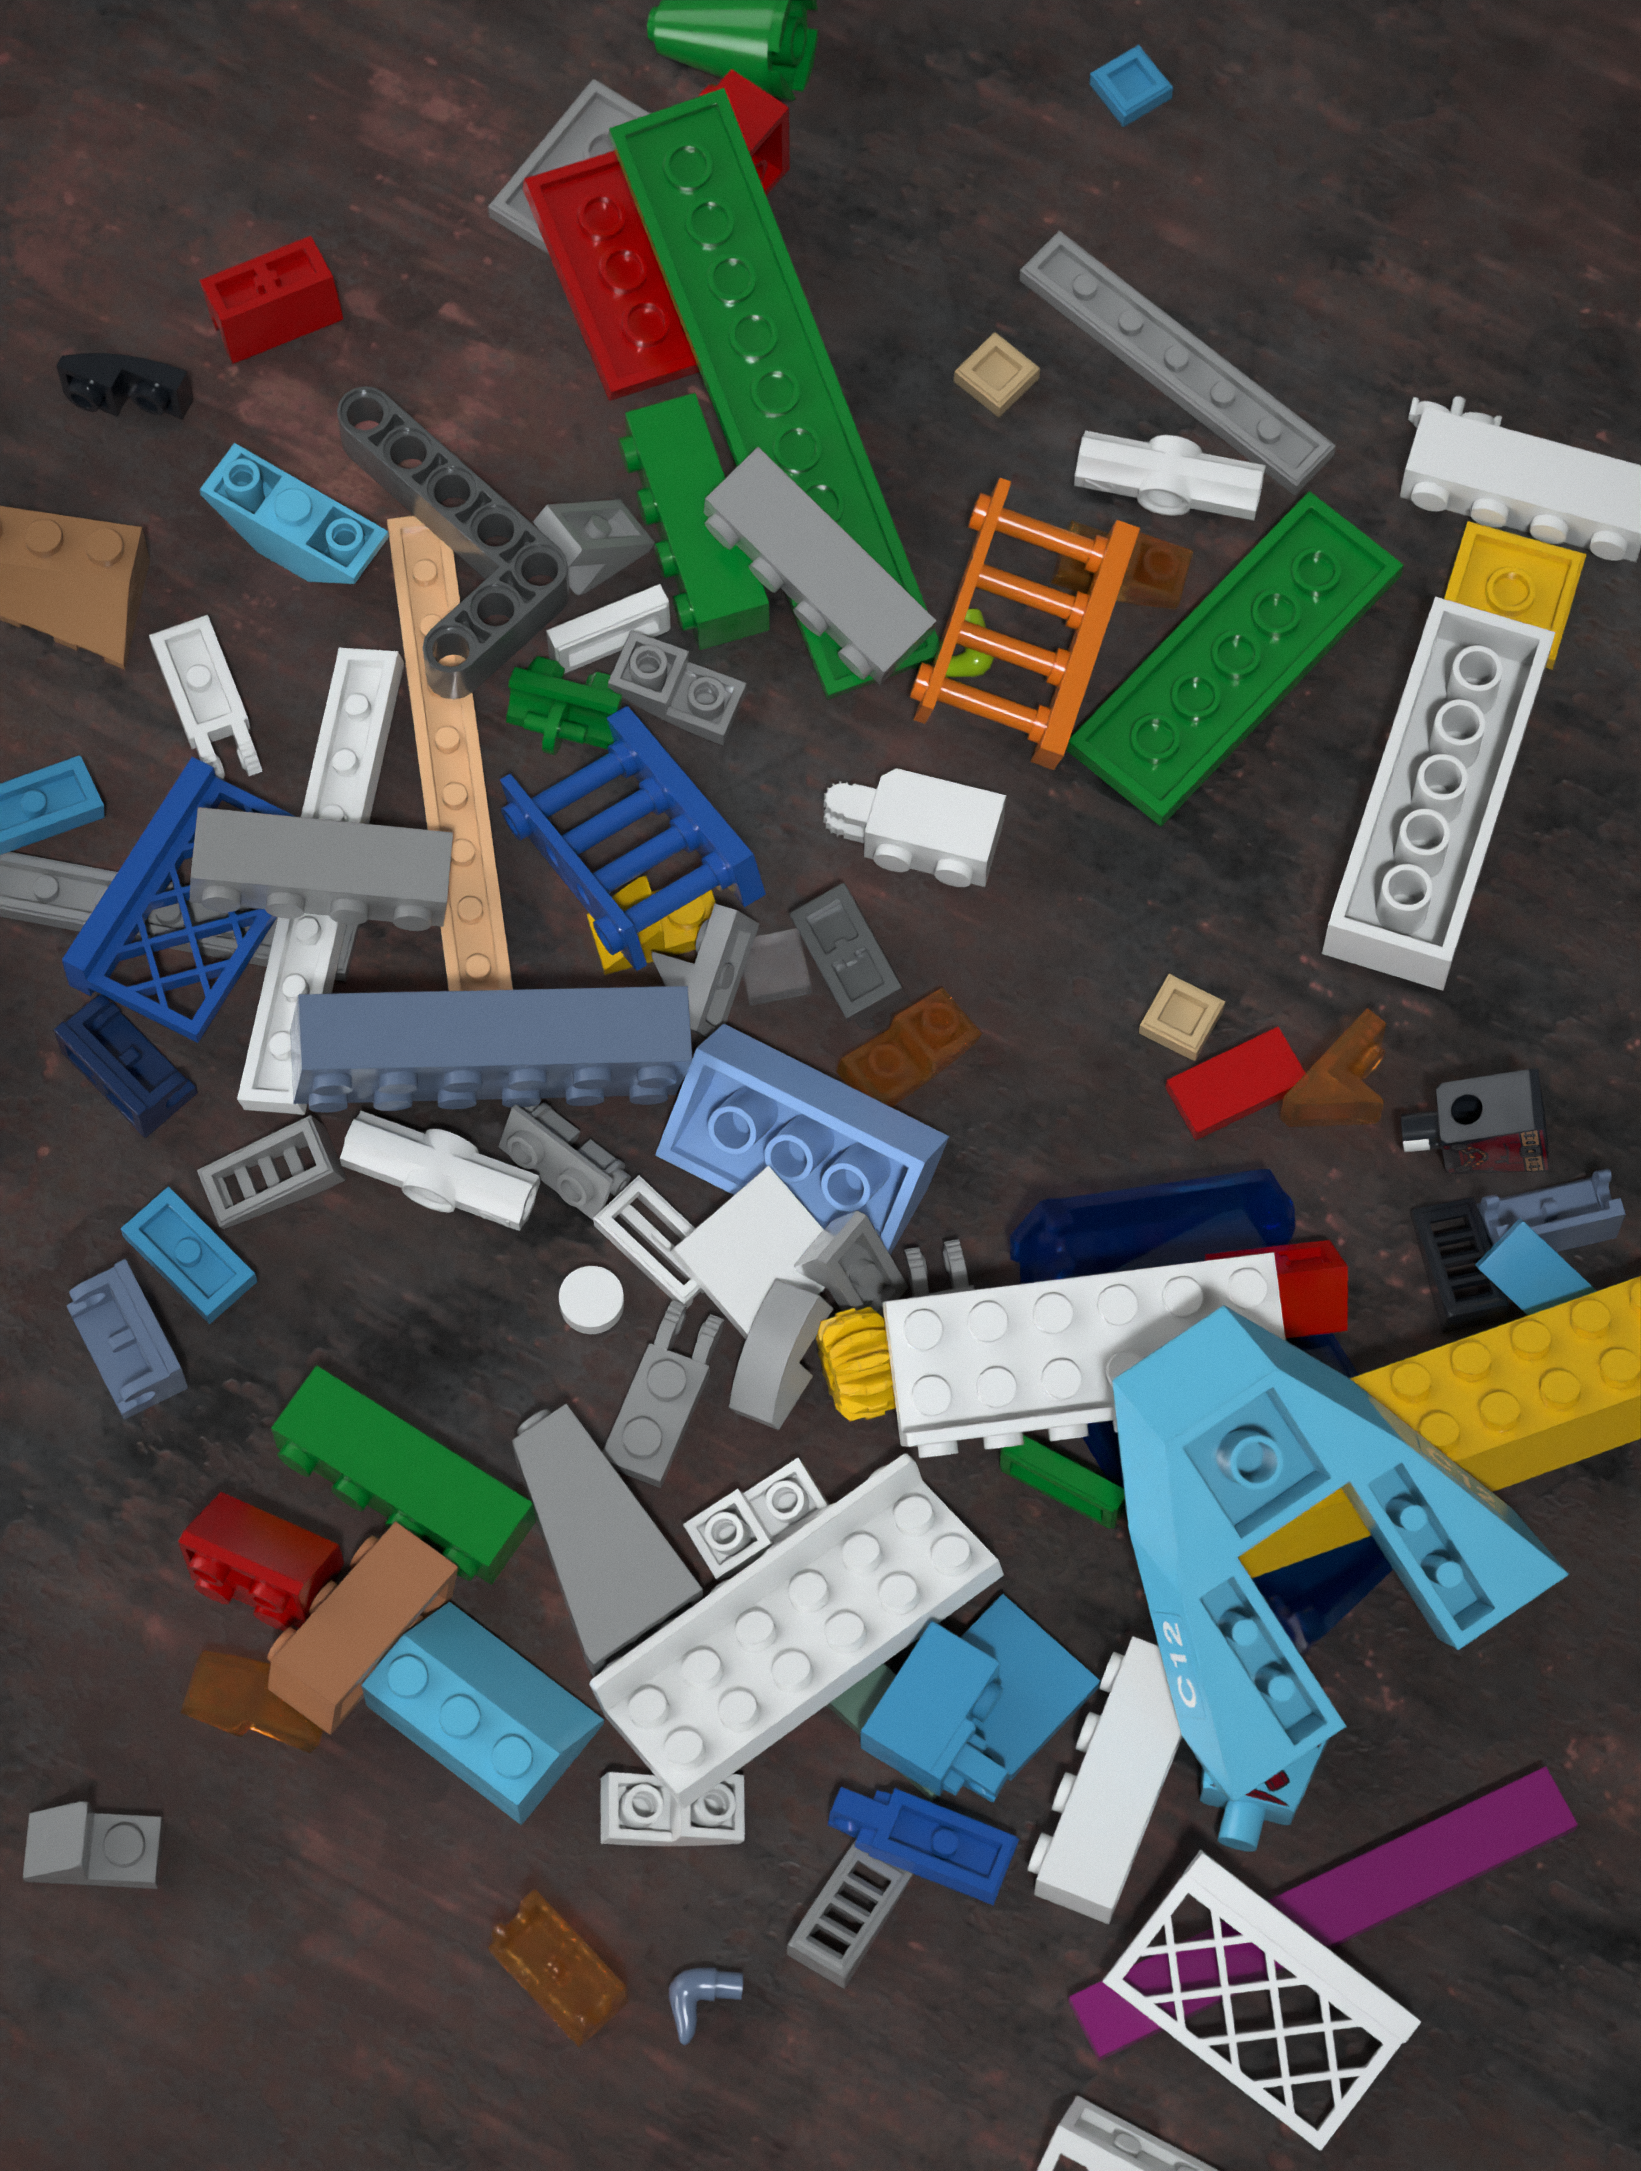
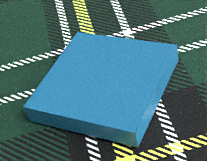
M1002 1594L964 1633L961 1639L1000 1662L999 1677L996 1684L1004 1688L1002 1695L984 1723L976 1718L972 1722L976 1724V1735L988 1743L983 1754L1008 1770V1780L1012 1781L1097 1691L1101 1681Z

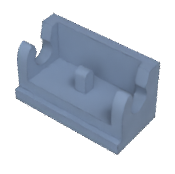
M1608 1168L1594 1171L1590 1178L1500 1199L1496 1194L1483 1197L1481 1203L1476 1205L1491 1248L1519 1218L1556 1252L1617 1238L1626 1214L1621 1198L1614 1200L1611 1198L1609 1182H1611L1612 1178L1611 1171Z
M126 1259L115 1263L114 1267L78 1284L69 1291L73 1302L66 1305L123 1420L188 1389L182 1368Z

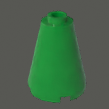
M661 0L659 6H654L649 13L647 35L650 42H655L659 55L720 78H724L732 69L776 99L794 101L796 97L792 90L804 91L814 65L818 29L807 28V10L818 11L817 0Z

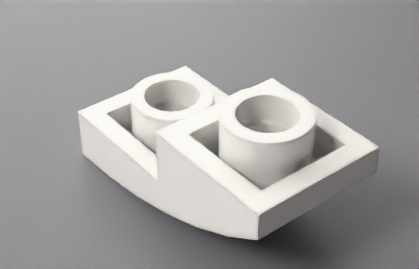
M797 1458L743 1493L736 1489L684 1523L683 1526L714 1577L720 1581L748 1567L762 1557L769 1547L777 1542L784 1541L813 1520L823 1508L830 1504L805 1463Z
M608 1772L601 1778V1844L704 1846L740 1844L745 1841L744 1775H730L685 1809L655 1775Z

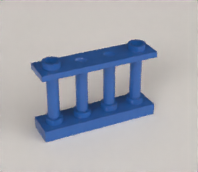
M627 705L607 717L614 743L608 746L609 753L538 795L530 798L511 774L500 779L508 805L501 808V812L514 836L519 841L526 837L530 839L594 918V929L607 951L611 955L620 951L633 968L638 971L647 965L637 935L640 931L715 887L719 891L728 887L744 907L765 896L766 893L754 854ZM620 775L626 779L634 775L640 782L638 784L639 791L562 836L547 819ZM651 812L657 816L665 812L671 819V827L594 873H591L578 857L579 854ZM683 849L687 853L697 850L703 857L701 859L702 866L624 912L608 894Z

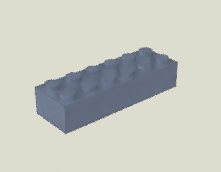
M688 986L298 994L290 1028L293 1104H309V1110L323 1113L342 1111L348 1107V1103L373 1102V1107L382 1111L408 1109L412 1106V1101H438L440 1108L465 1109L475 1106L477 1104L476 1100L502 1099V1105L511 1108L515 1104L520 1108L538 1105L541 1102L540 1098H566L568 1105L592 1106L604 1102V1097L629 1096L630 1102L634 1104H658L667 1101L668 1095H676L692 1063Z

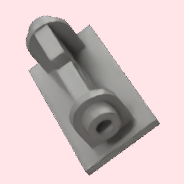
M547 1103L520 1108L515 1104L509 1114L498 1147L507 1153L517 1165L539 1175L540 1180L555 1190L565 1202L577 1207L593 1220L605 1207L609 1194L611 1193L616 1197L628 1185L631 1176L623 1171L625 1163L620 1159L617 1160L591 1139L577 1151L572 1148L571 1145L578 1139L581 1131L553 1111Z

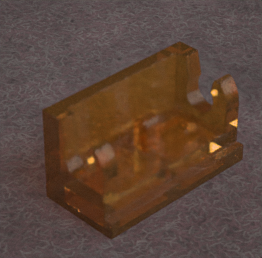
M534 1889L521 1901L519 1906L520 1912L507 1925L500 1922L495 1926L491 1933L492 1944L488 1947V1951L579 2048L629 2003L627 1987L540 1893Z

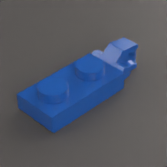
M841 1787L831 1808L828 1826L856 1838L854 1847L869 1853L868 1856L993 1906L1019 1842V1839L1016 1838L1017 1836L896 1788L893 1794L876 1791L874 1799Z

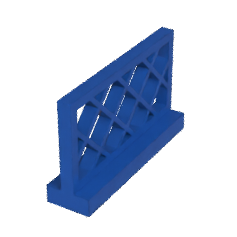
M191 757L66 952L62 963L69 986L89 996H92L94 991L103 994L109 999L199 1043L277 917L268 914L266 909H256L238 915L233 911L228 912L229 917L192 927L185 902L190 900V885L181 887L177 870L184 859L193 857L198 807L217 809L223 800L245 812L296 816L217 778L214 767ZM172 880L174 890L164 892ZM178 903L185 929L148 938L144 922L151 911ZM250 926L243 938L240 928ZM233 931L238 947L229 960L203 966L196 940ZM140 932L142 941L132 943L137 933ZM190 943L197 968L160 978L153 952ZM146 954L153 978L152 981L126 987L109 978L120 961ZM218 977L210 990L208 980ZM201 982L205 1000L192 1020L168 1008L164 994L165 991ZM157 994L159 1003L147 998L146 996Z

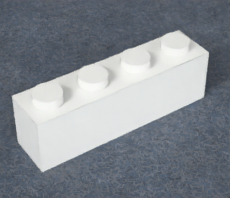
M1424 406L1406 465L1400 492L1401 498L1411 500L1418 507L1428 511L1448 510L1470 516L1475 522L1487 527L1499 528L1506 526L1528 532L1537 540L1545 543L1560 544L1564 542L1590 549L1593 554L1606 560L1626 559L1633 562L1637 561L1641 548V465Z
M1133 1636L1125 1656L1116 1652L1112 1653L1099 1688L1109 1692L1110 1695L1101 1716L1089 1712L1076 1745L1077 1750L1086 1753L1078 1776L1068 1772L1064 1774L1052 1806V1810L1062 1813L1061 1819L1053 1837L1041 1833L1028 1866V1871L1038 1874L1034 1895L1107 1924H1110L1182 1739L1159 1646Z

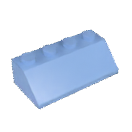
M723 1023L696 1048L692 1063L683 1081L655 1156L733 1195L769 1166L823 1229L834 1219L854 1211H859L867 1215L885 1248L891 1255L929 1187L949 1136Z

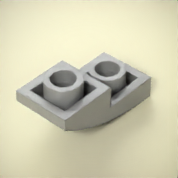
M632 630L608 681V688L617 694H621L624 699L681 729L720 745H724L746 694L745 682L689 662V651Z
M775 1281L752 1324L737 1365L729 1408L736 1414L777 1430L781 1428L813 1377L799 1362L818 1334L820 1322L826 1320L833 1310L822 1297L784 1282Z

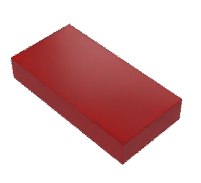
M1278 1026L1167 1079L1165 1088L1196 1141L1306 1088L1309 1078Z

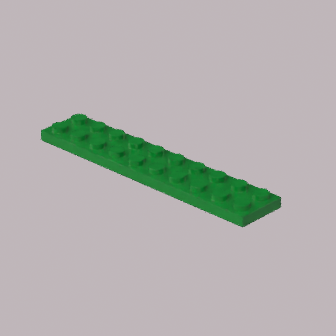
M722 88L609 128V138L736 466L738 467L759 447L928 612L725 89ZM786 594L793 611L797 604ZM793 611L827 700L876 683L870 675L864 680L856 676L838 656V652L842 648L825 631L820 636L812 633ZM935 628L933 633L888 678L920 667L922 662L928 664L934 661L940 644Z

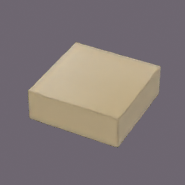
M994 332L954 371V382L999 418L1039 379L1040 368Z
M1168 974L1140 1024L1139 1034L1196 1061L1224 1010L1225 1001Z

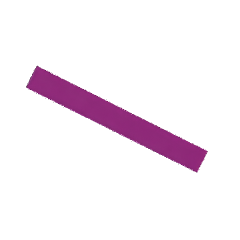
M1545 1766L1268 1900V1902L1328 1949H1332L1575 1831L1578 1824L1548 1768ZM1227 1922L1220 1923L1222 1937L1242 1935ZM1213 1927L1183 1942L1214 1938ZM1253 1942L1223 1946L1228 1985L1268 1980L1265 1952ZM1216 1947L1176 1952L1181 1991L1221 1986ZM1168 1953L1156 1954L1133 1965L1123 1979L1144 1996L1173 1992ZM1274 1959L1276 1976L1287 1971L1284 1966ZM1103 1980L1069 1996L1068 2002L1098 2062L1164 2030L1106 1985ZM1239 1993L1230 1994V1998ZM1222 1995L1182 2000L1184 2019L1186 2020L1223 2002ZM1174 2001L1155 2003L1177 2021Z

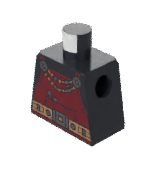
M1539 1068L1441 1083L1436 1086L1438 1111L1401 1114L1404 1152L1442 1149L1447 1173L1480 1174L1550 1170L1546 1117Z

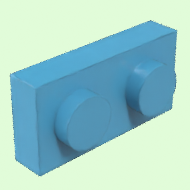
M81 755L0 783V855L105 818L104 804Z
M169 1186L120 1228L124 1239L209 1325L257 1283L255 1273Z

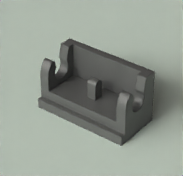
M845 883L838 885L789 913L848 1022L854 1019L861 1029H871L875 1025L872 1017L880 1011L890 1008L892 1013L900 1015L914 1007Z

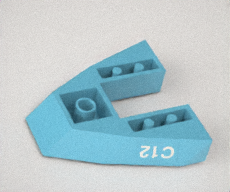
M1225 1305L1112 1380L1128 1527L1181 1735L1216 1789L1232 1802H1236L1346 1727L1237 1558L1321 1500L1342 1488L1437 1638L1457 1650L1569 1575L1510 1506L1354 1381Z

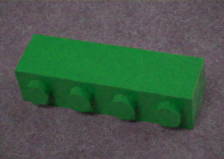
M696 393L625 412L627 436L618 438L620 454L626 472L628 474L638 472L643 489L636 491L639 510L645 526L656 524L661 541L654 543L655 555L663 578L666 579L674 576L679 594L672 596V602L681 631L684 632L692 629L699 651L769 631V601L763 584L749 569V565L753 561L737 545L732 549L723 546L704 524L709 519L703 513L705 498L725 480V476Z
M317 1365L271 1427L276 1446L280 1449L277 1456L289 1468L305 1477H309L313 1471L334 1484L331 1491L348 1506L360 1512H363L366 1506H369L386 1517L385 1526L388 1529L396 1521L457 1565V1576L467 1581H472L476 1575L492 1585L536 1523L534 1506L531 1501Z

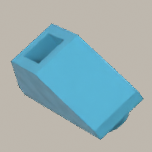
M236 443L232 445L200 488L201 496L259 554L308 582L355 584L389 538L387 530Z

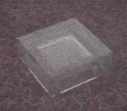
M797 928L755 937L742 975L749 1006L811 994V982Z

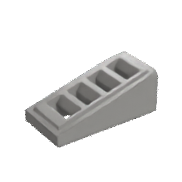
M311 1115L197 1170L219 1227L222 1229L315 1195L347 1180L325 1126ZM309 1146L316 1166L308 1170L299 1149ZM283 1155L292 1174V1177L283 1181L274 1160ZM256 1165H259L268 1189L260 1193L249 1169ZM235 1174L245 1198L244 1201L237 1204L234 1203L225 1177Z
M856 1840L787 1945L788 1956L843 1989L847 1987L914 1876L913 1873L868 1856L869 1853L854 1847ZM859 1863L891 1881L885 1892L853 1874ZM847 1886L876 1903L877 1905L873 1911L869 1913L842 1897L840 1894L844 1887ZM832 1907L863 1925L858 1934L827 1917ZM821 1929L848 1945L849 1948L845 1954L841 1955L814 1939L818 1930Z

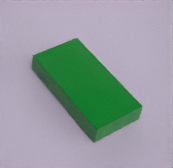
M1024 1435L1023 1445L1001 1448L999 1465L1001 1472L1108 1529L1116 1527L1126 1506L1125 1491L1122 1487Z

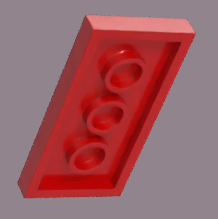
M615 151L524 178L522 189L609 401L699 373L698 365Z

